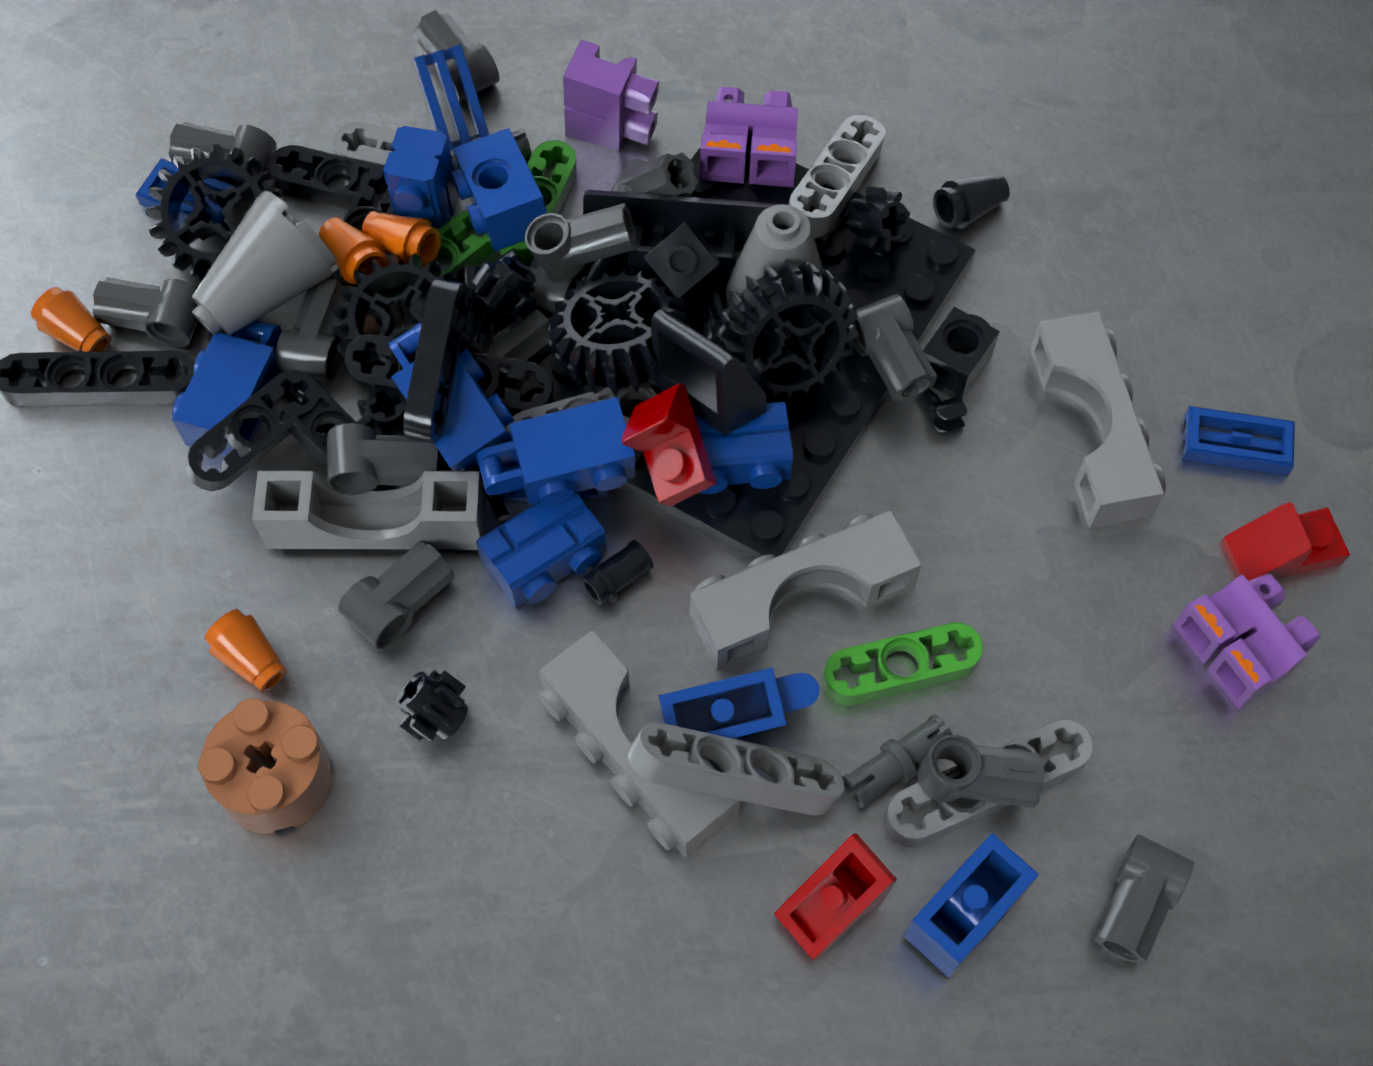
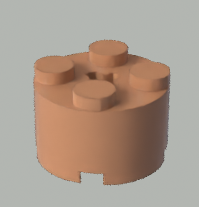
M256 698L241 701L234 710L222 717L212 728L205 740L201 757L198 761V770L209 793L235 823L255 833H276V830L291 826L297 827L308 822L324 805L332 786L329 755L315 728L299 710L276 701H262ZM276 762L275 766L272 769L265 767L266 765H272Z

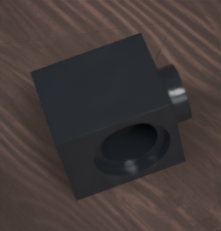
M689 220L685 221L643 257L677 299L722 261Z
M954 306L923 349L925 356L937 375L935 385L932 387L951 398L959 396L963 400L991 360L1000 331L991 327L983 318L974 314H967ZM953 349H962L967 353H958Z

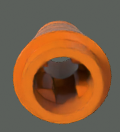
M373 211L366 216L362 225L363 233L380 242L384 246L385 252L389 255H392L393 252L398 254L404 265H407L411 256L416 253L421 257L424 268L436 259L440 250V232L433 228L431 222L427 219Z
M331 218L321 226L319 237L337 260L335 265L339 266V272L348 283L357 284L353 277L355 269L364 272L367 276L373 273L370 264L372 258L377 259L381 263L382 268L388 266L384 246L341 218Z
M59 287L50 288L36 300L32 307L31 317L37 322L36 326L40 332L78 352H105L111 343V335L105 331L73 291H63Z
M239 609L231 610L220 617L204 636V640L210 645L209 654L251 685L256 686L261 693L274 687L287 672V669L281 663V660L252 615L245 616Z

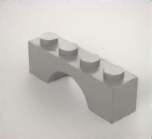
M1100 311L1039 321L1030 351L1043 391L1065 396L1080 404L1093 417L1100 432L1101 446L1084 458L1074 480L1089 529L1151 518L1165 494V476L1161 467L1158 464L1154 465L1148 449V428L1142 418L1138 419L1132 404L1133 389L1130 378L1126 373H1121L1116 359L1117 343L1114 333L1110 329L1106 330Z
M258 471L252 522L266 549H412L422 540L426 544L429 543L436 550H478L476 540L484 536L486 498L480 471H424L416 482L406 487L387 491H370L356 495L341 494L333 491L328 487L327 480L314 471Z
M891 510L875 517L873 514H864L853 519L843 530L826 537L824 534L812 535L801 541L795 550L775 557L773 554L761 556L748 564L744 571L727 578L724 575H716L704 580L696 587L695 591L690 592L689 615L718 671L767 650L770 618L780 603L792 594L809 588H831L852 596L867 608L915 588L921 563Z
M593 629L539 669L543 691L538 695L546 709L557 721L566 717L578 731L574 739L580 749L594 764L602 759L614 774L610 779L614 789L629 806L632 807L638 802L651 817V820L647 822L648 828L666 850L669 851L675 846L687 859L739 816L741 804L739 800L656 784L638 775L631 767L628 760V749L632 743L627 739L618 722L621 706L630 691L629 670ZM701 756V759L709 767L715 770V768L708 762V760L704 756Z

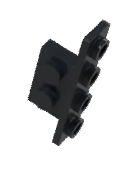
M586 190L583 197V215L625 203L631 214L638 243L635 246V250L628 252V268L646 270L650 274L657 273L643 257L685 221L689 220L722 260L716 268L707 274V276L715 278L719 275L731 276L734 251L742 252L759 215L771 206L786 204Z

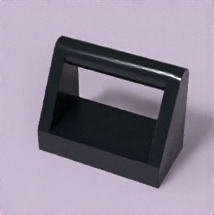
M661 309L653 315L651 319L652 351L659 368L658 385H655L657 388L665 391L678 383L684 384L694 414L724 436L767 412L766 393L738 358L668 311Z

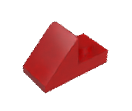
M678 383L634 407L621 441L623 445L644 453L658 503L671 507L716 484L684 384Z
M1292 502L1273 509L1229 533L1222 539V544L1236 576L1238 577L1243 574L1248 581L1266 574H1272L1276 580L1343 564L1350 555L1328 507L1298 514Z
M854 833L780 906L774 915L811 959L815 960L822 956L862 916L877 909L887 897L897 878L861 837Z

